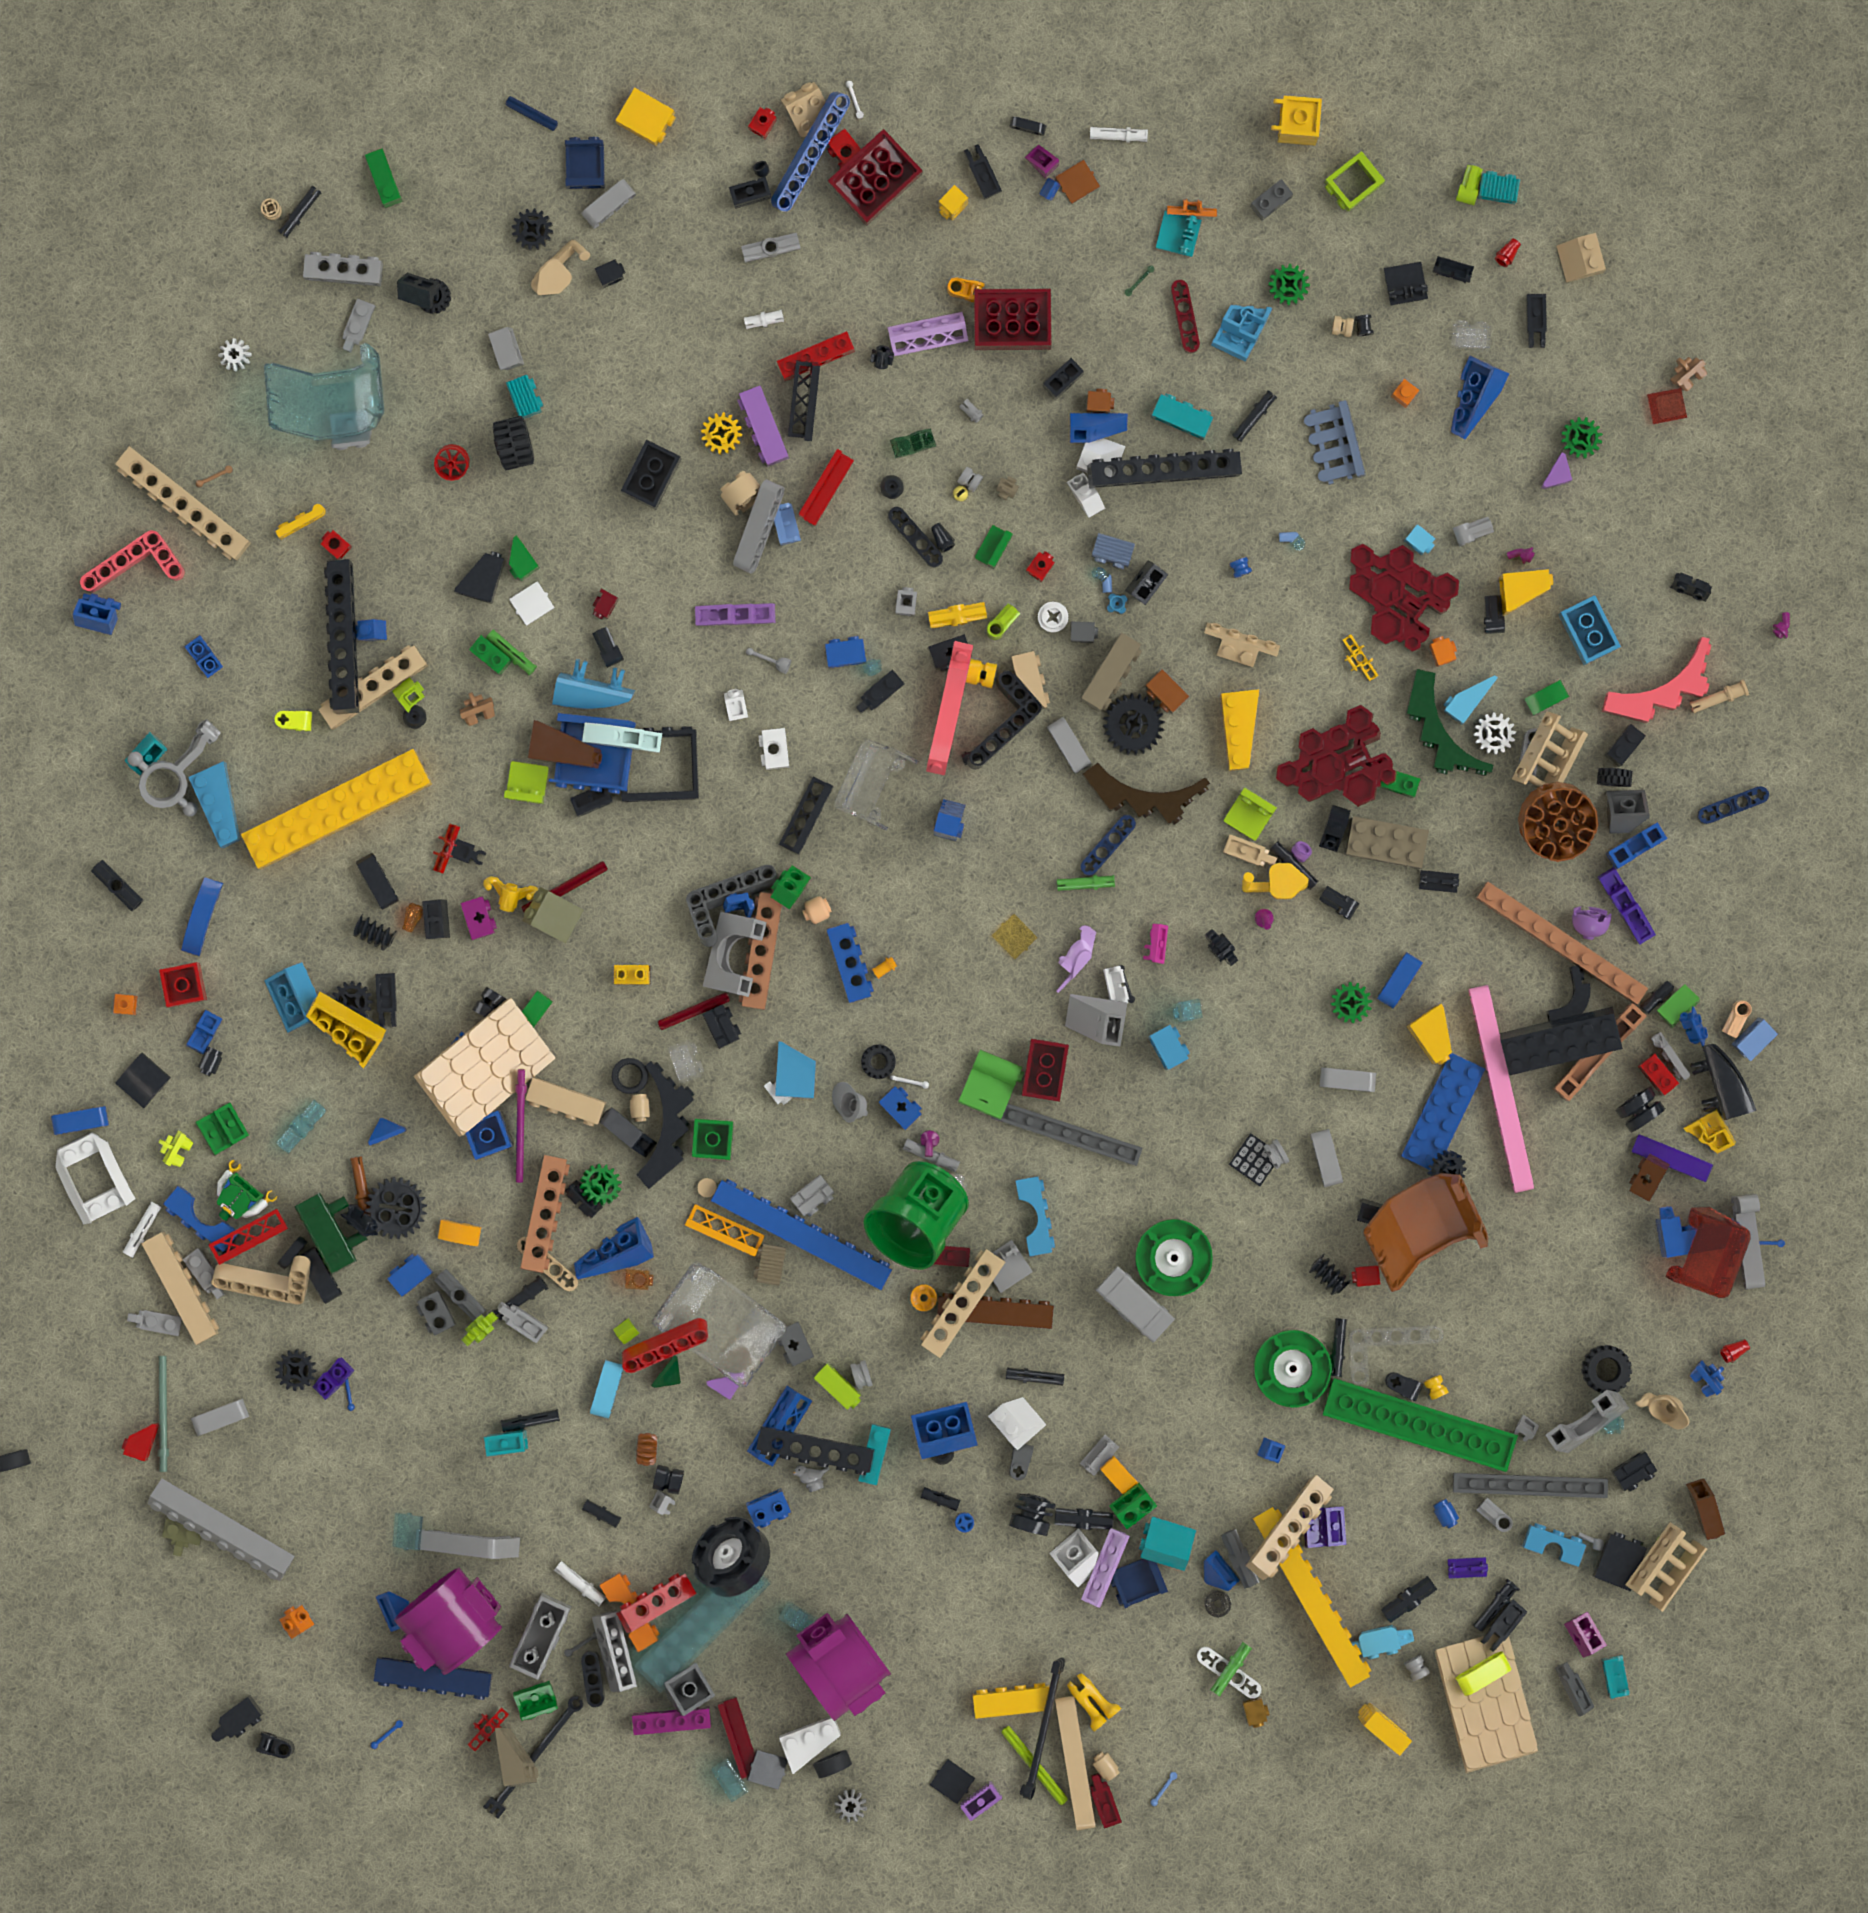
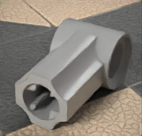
M1489 517L1472 523H1464L1453 528L1459 547L1494 532Z
M1486 1498L1476 1509L1501 1532H1507L1513 1526L1512 1519L1489 1498ZM1501 1518L1508 1519L1509 1525L1507 1528L1499 1527L1498 1522Z

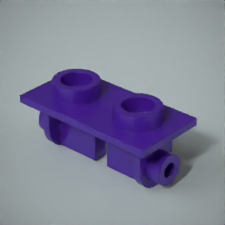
M1486 1557L1448 1559V1578L1487 1577L1488 1564H1486Z

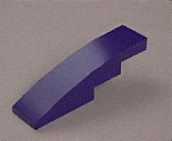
M1612 867L1598 876V880L1638 944L1641 945L1656 934L1642 909L1622 881L1617 870Z
M1638 1134L1631 1151L1645 1158L1652 1154L1670 1164L1669 1168L1703 1182H1707L1713 1168L1711 1163Z

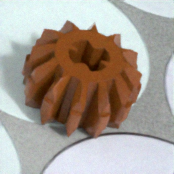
M651 1433L639 1434L636 1462L643 1466L654 1465L657 1455V1436Z

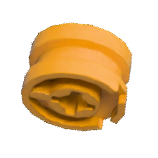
M921 1284L912 1290L911 1303L917 1310L928 1311L936 1305L937 1294L931 1286ZM922 1294H925L928 1297V1299L925 1302L921 1301L920 1296Z

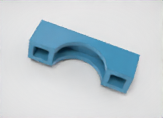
M1038 1176L1015 1180L1019 1200L1030 1203L1035 1208L1038 1216L1035 1230L1026 1237L1029 1256L1051 1253L1052 1248H1055L1053 1236L1049 1237L1048 1229H1052L1050 1217L1046 1218L1045 1215L1048 1205L1047 1200L1042 1199L1041 1191H1045L1043 1180H1039Z

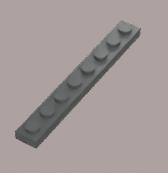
M1007 1104L1001 1120L991 1116L992 1119L1135 1166L1138 1164L1143 1149L1142 1147L1011 1104Z
M1453 1473V1492L1608 1498V1479Z

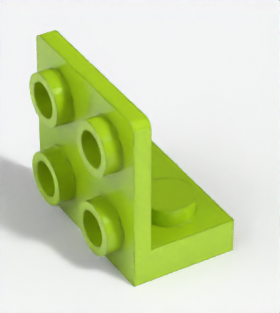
M512 761L504 798L544 805L549 767Z
M1244 787L1226 815L1224 822L1256 841L1277 807Z

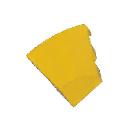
M1718 1109L1684 1127L1687 1133H1691L1717 1154L1734 1146L1736 1143Z

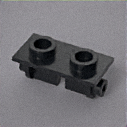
M1437 256L1432 272L1436 273L1437 276L1451 277L1465 284L1466 282L1470 283L1474 266Z
M1676 572L1670 588L1678 593L1687 594L1696 600L1706 602L1711 594L1712 586L1709 585L1710 583L1696 579L1695 584L1691 583L1692 576Z
M1420 870L1419 889L1457 893L1459 874Z
M576 1180L565 1190L566 1196L575 1205L581 1201L582 1204L578 1208L586 1217L589 1216L592 1219L603 1206H601L600 1202L594 1205V1200L592 1199L588 1202V1195H582L585 1190L580 1189L582 1183Z
M350 1204L348 1212L341 1214L347 1224L358 1230L360 1235L364 1237L378 1235L375 1231L377 1228L376 1221L368 1214H364L365 1211L357 1204Z

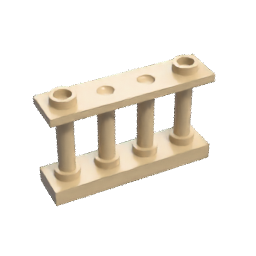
M1546 711L1512 780L1525 785L1529 781L1538 788L1543 784L1564 782L1588 734L1573 727L1570 730L1566 729L1558 723L1561 718L1560 715ZM1554 730L1566 737L1561 747L1549 740ZM1545 747L1557 754L1552 764L1541 758ZM1536 765L1548 771L1544 781L1532 775Z
M1671 1522L1625 1584L1640 1596L1644 1592L1650 1595L1652 1598L1649 1603L1662 1612L1707 1551V1548L1694 1539L1691 1543L1683 1539L1686 1533ZM1678 1545L1685 1549L1680 1559L1672 1555ZM1666 1561L1674 1565L1668 1575L1661 1571ZM1656 1576L1663 1581L1657 1591L1649 1586Z

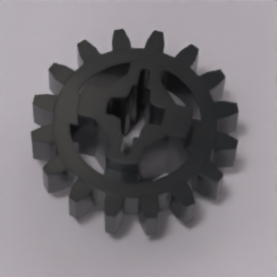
M536 208L533 209L532 213L526 209L525 215L520 212L521 218H514L517 224L512 225V229L516 230L512 235L513 237H518L515 240L516 243L522 242L521 247L523 249L527 245L529 251L532 250L533 246L539 250V245L541 244L546 247L545 240L551 241L548 235L553 234V230L549 229L553 226L552 222L547 223L550 219L549 216L543 217L544 212L542 210L538 214ZM532 217L538 218L536 221L529 220ZM523 223V224H524V230H523V231L521 232V234H520V227H521V224ZM528 224H529L530 226H532L533 228L536 227L535 229H536L537 235H536L535 233H533L532 231L529 232L530 230H529ZM545 226V233L542 236L541 229ZM529 238L536 239V241L530 242L527 240Z
M1211 929L1205 934L1206 939L1210 943L1208 944L1209 950L1220 962L1225 960L1227 964L1232 966L1238 961L1233 952L1235 947L1223 933L1218 935L1216 931Z
M351 981L349 986L346 982H343V988L337 986L339 992H333V995L336 997L334 1000L340 1003V997L342 996L344 998V1006L355 1010L361 1016L367 1017L366 1011H372L368 1006L374 1003V1001L369 1000L372 993H366L368 987L362 989V983L359 982L355 986L354 981ZM357 989L358 991L355 994H350L347 990ZM363 996L365 999L364 1007L361 1006V999L363 998ZM348 997L356 998V1006L348 1005L350 1002Z
M1444 1150L1443 1154L1437 1153L1438 1158H1432L1434 1163L1428 1166L1431 1168V1171L1427 1172L1429 1176L1446 1173L1461 1175L1462 1178L1466 1177L1463 1174V1171L1467 1170L1463 1166L1466 1161L1462 1160V1156L1452 1150Z
M296 1349L293 1354L289 1350L287 1351L288 1356L282 1354L281 1358L283 1360L276 1362L280 1365V1367L275 1368V1371L279 1372L276 1379L281 1378L280 1385L287 1384V1390L291 1386L293 1391H297L298 1387L304 1390V1384L310 1386L309 1380L316 1379L312 1375L317 1372L316 1369H313L316 1362L311 1363L312 1355L306 1357V1351L299 1354V1349ZM298 1357L302 1360L300 1362H294L291 1358ZM284 1365L287 1367L286 1375H284ZM307 1365L309 1369L308 1376L305 1374V1367ZM293 1366H294V1367H297V1366L300 1367V1369L298 1370V1372L300 1373V1375L297 1374V1373H296V1374H293V1373H292V1371L294 1370V1369L292 1368ZM297 1378L301 1383H292L290 1380Z

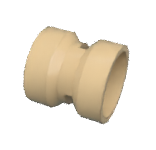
M266 199L261 204V212L268 220H276L281 216L282 208L275 199Z
M1335 316L1332 335L1343 334L1345 337L1351 338L1354 319H1342L1341 316Z

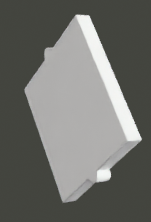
M538 581L509 599L517 610L516 614L520 615L526 626L554 609L553 604L547 597L548 593L544 592Z

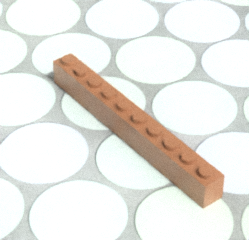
M1486 882L1475 899L1574 965H1579L1580 969H1583V971L1634 1005L1640 1002L1648 990L1646 986L1491 883Z

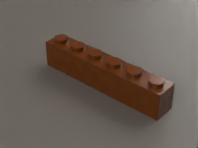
M943 1293L942 1296L938 1297L937 1314L940 1316L945 1310L942 1306L948 1298L952 1300L954 1297L953 1293ZM982 1296L965 1322L1052 1329L1054 1305H1050V1301L1039 1300L1038 1304H1032L1031 1300L1019 1299V1302H1011L1012 1298L1000 1297V1301H994L990 1296ZM965 1297L957 1298L956 1305L960 1308L965 1307L967 1299ZM948 1313L945 1316L946 1321H956L957 1319L954 1313Z

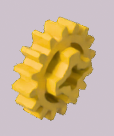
M725 412L722 413L721 417L715 413L714 419L708 417L709 423H703L706 429L701 430V433L705 434L702 437V441H707L705 447L711 446L712 453L717 449L719 455H721L722 450L729 454V448L736 450L734 444L740 445L738 438H741L743 435L738 433V431L742 430V427L736 426L738 420L732 421L733 416L731 414L727 418ZM722 421L728 422L732 426L727 427L722 424ZM715 424L716 427L714 431L709 433L711 426ZM720 429H723L724 432L727 431L723 438L720 435H716L719 434ZM734 434L733 440L728 444L729 437ZM717 440L721 442L722 446H718L712 441Z

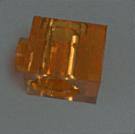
M626 1269L625 1289L649 1290V1286H653L654 1275L650 1274V1270ZM637 1274H642L645 1277L644 1284L638 1285L635 1283L634 1278Z

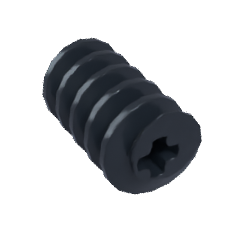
M362 914L356 923L353 936L357 937L361 934L360 940L363 941L367 938L368 944L374 941V947L376 948L381 944L382 951L389 948L397 931L395 930L390 934V927L384 931V924L376 927V920L370 924V917L362 920Z
M1322 1254L1311 1265L1309 1273L1316 1271L1314 1278L1322 1277L1320 1284L1327 1283L1325 1289L1332 1288L1331 1295L1339 1294L1351 1280L1344 1282L1346 1275L1339 1276L1340 1269L1333 1271L1335 1264L1328 1265L1330 1259L1322 1260L1325 1255Z

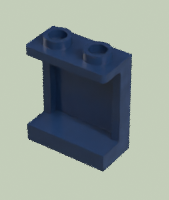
M571 137L569 140H565L566 188H605L604 141L600 140L599 137H588V140Z
M1143 1558L1117 1568L1111 1580L1112 1588L1117 1587L1119 1592L1116 1595L1120 1606L1124 1605L1125 1609L1160 1593L1168 1592L1157 1563Z

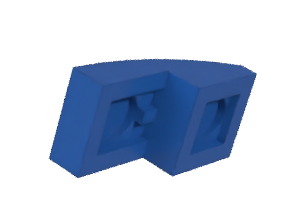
M205 1010L186 1046L203 1055L220 1026L222 1018Z

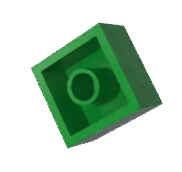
M695 1119L692 1157L731 1160L734 1121Z

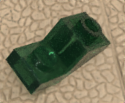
M931 428L890 440L895 458L910 456L936 447Z

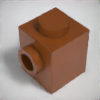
M1107 389L1088 391L1087 413H1110V409H1114L1115 398H1111V393L1107 392Z

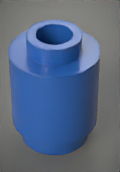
M1444 1499L1433 1505L1434 1513L1442 1527L1447 1526L1449 1529L1458 1524L1456 1520L1459 1519V1516L1451 1502Z

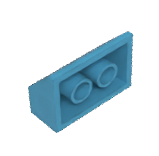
M302 962L285 968L264 980L287 1033L312 1022L306 1017V1014L317 994Z

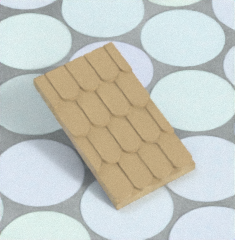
M509 998L415 1074L414 1078L460 1137L515 1093L518 1069H525L526 1084L532 1077H535L555 1059V1056L541 1037L538 1036V1033L530 1022L527 1021V1018L516 1006L513 999Z
M1495 1634L1485 1644L1480 1642L1484 1637L1482 1636L1435 1651L1466 1773L1524 1757L1538 1751L1509 1637L1494 1652L1490 1648L1498 1639ZM1503 1651L1512 1670L1477 1692L1464 1696L1456 1677L1491 1655Z

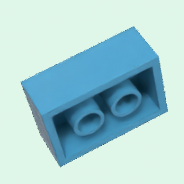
M1595 595L1558 614L1583 665L1621 647Z
M1171 1025L1148 1036L1165 1070H1169L1189 1059L1187 1055L1190 1054L1186 1045H1181L1178 1038L1181 1036L1176 1027L1172 1028Z

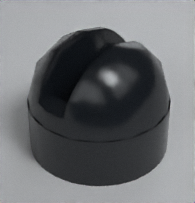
M759 161L753 166V170L758 177L762 178L769 174V166L766 161Z

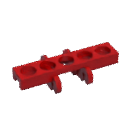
M450 823L445 838L438 837L444 840L445 844L442 852L433 851V854L438 855L433 868L434 871L444 874L449 857H453L451 855L453 846H457L455 841L460 830L459 826Z
M501 1707L491 1719L487 1718V1714L484 1715L482 1713V1718L478 1723H473L474 1728H478L480 1731L468 1743L472 1750L476 1752L486 1740L490 1742L491 1739L488 1737L495 1731V1728H502L499 1725L509 1715L504 1708ZM500 1712L505 1713V1716L502 1719L498 1717V1714ZM486 1720L488 1723L481 1728L480 1725ZM486 1726H490L492 1728L491 1733L485 1732ZM481 1735L484 1739L479 1740L478 1736ZM475 1740L479 1742L476 1748L472 1746Z

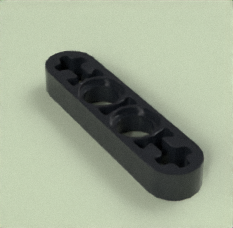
M893 507L888 514L890 522L930 567H939L943 562L941 552L902 508ZM894 511L902 513L900 517L903 521L905 518L909 520L903 523L901 528L898 526L901 522L898 519H892ZM912 525L915 528L914 534L906 535L904 533L905 526ZM920 539L925 540L928 544L924 550H920L916 546L917 541ZM930 547L934 549L930 551L934 556L939 555V562L937 564L935 562L930 563L931 557L928 554L926 557L923 555L928 552Z

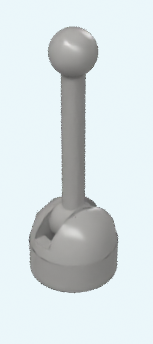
M752 648L746 650L747 655H754L776 664L777 670L781 673L786 674L791 665V660L782 657L775 660L753 651Z

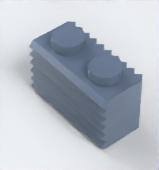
M1098 533L1091 557H1094L1096 562L1105 564L1107 561L1113 563V567L1124 569V566H1129L1135 544Z

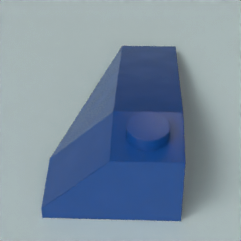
M1469 356L1461 375L1464 385L1463 390L1458 391L1457 397L1461 398L1460 406L1454 412L1451 427L1453 434L1463 439L1468 437L1501 393L1510 373L1473 356Z
M636 1217L620 1225L616 1229L618 1233L610 1240L606 1237L602 1240L603 1244L599 1249H591L574 1263L576 1278L582 1279L637 1266L653 1258L652 1244L640 1219Z

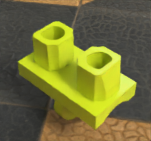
M179 1130L175 1137L168 1135L165 1141L160 1139L158 1142L163 1145L160 1152L165 1154L162 1161L168 1166L172 1164L178 1167L182 1166L185 1159L177 1154L180 1147L189 1151L193 1145V1142Z

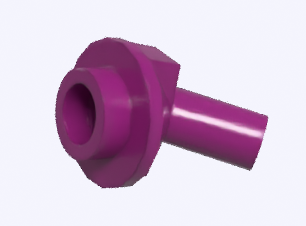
M1530 547L1509 551L1507 556L1508 559L1520 556L1522 563L1525 565L1526 562L1530 563L1535 553L1533 552L1534 548Z
M1782 613V622L1773 625V633L1780 639L1782 637L1784 639L1788 638L1790 613Z
M1268 909L1259 910L1255 915L1256 924L1266 930L1271 928L1274 920L1272 912Z
M931 1130L923 1132L920 1138L921 1145L925 1146V1157H933V1147L938 1145L940 1139L939 1135Z

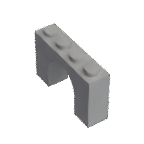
M720 912L716 928L718 940L711 949L703 987L749 997L753 978L735 974L729 965V954L732 946L739 939L751 938L762 941L767 922Z
M1610 1390L1604 1391L1592 1400L1595 1407L1588 1414L1571 1424H1559L1545 1436L1556 1451L1571 1452L1629 1409L1621 1395Z

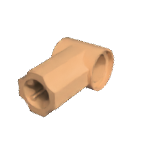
M1738 1000L1733 1004L1732 1011L1722 1032L1737 1039L1747 1017L1752 1011V1007L1748 1002ZM1740 1004H1745L1747 1007L1744 1014H1739L1737 1011Z

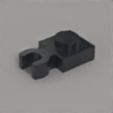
M456 839L455 844L457 846H454L452 850V858L468 864L470 859H473L476 864L483 865V862L478 861L477 857L480 854L486 856V852L482 850L474 851L475 845Z

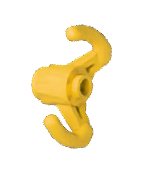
M493 876L487 877L483 881V886L488 891L492 889V885L500 896L499 908L506 912H514L518 901L524 897L527 900H533L535 892L538 891V888L532 885L524 888H517V885L513 883L505 885L499 878Z

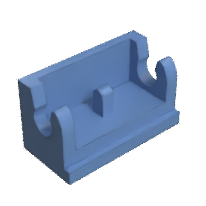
M781 504L774 520L780 545L801 541L792 504Z
M1758 1017L1732 1045L1745 1058L1752 1061L1778 1034L1764 1019Z

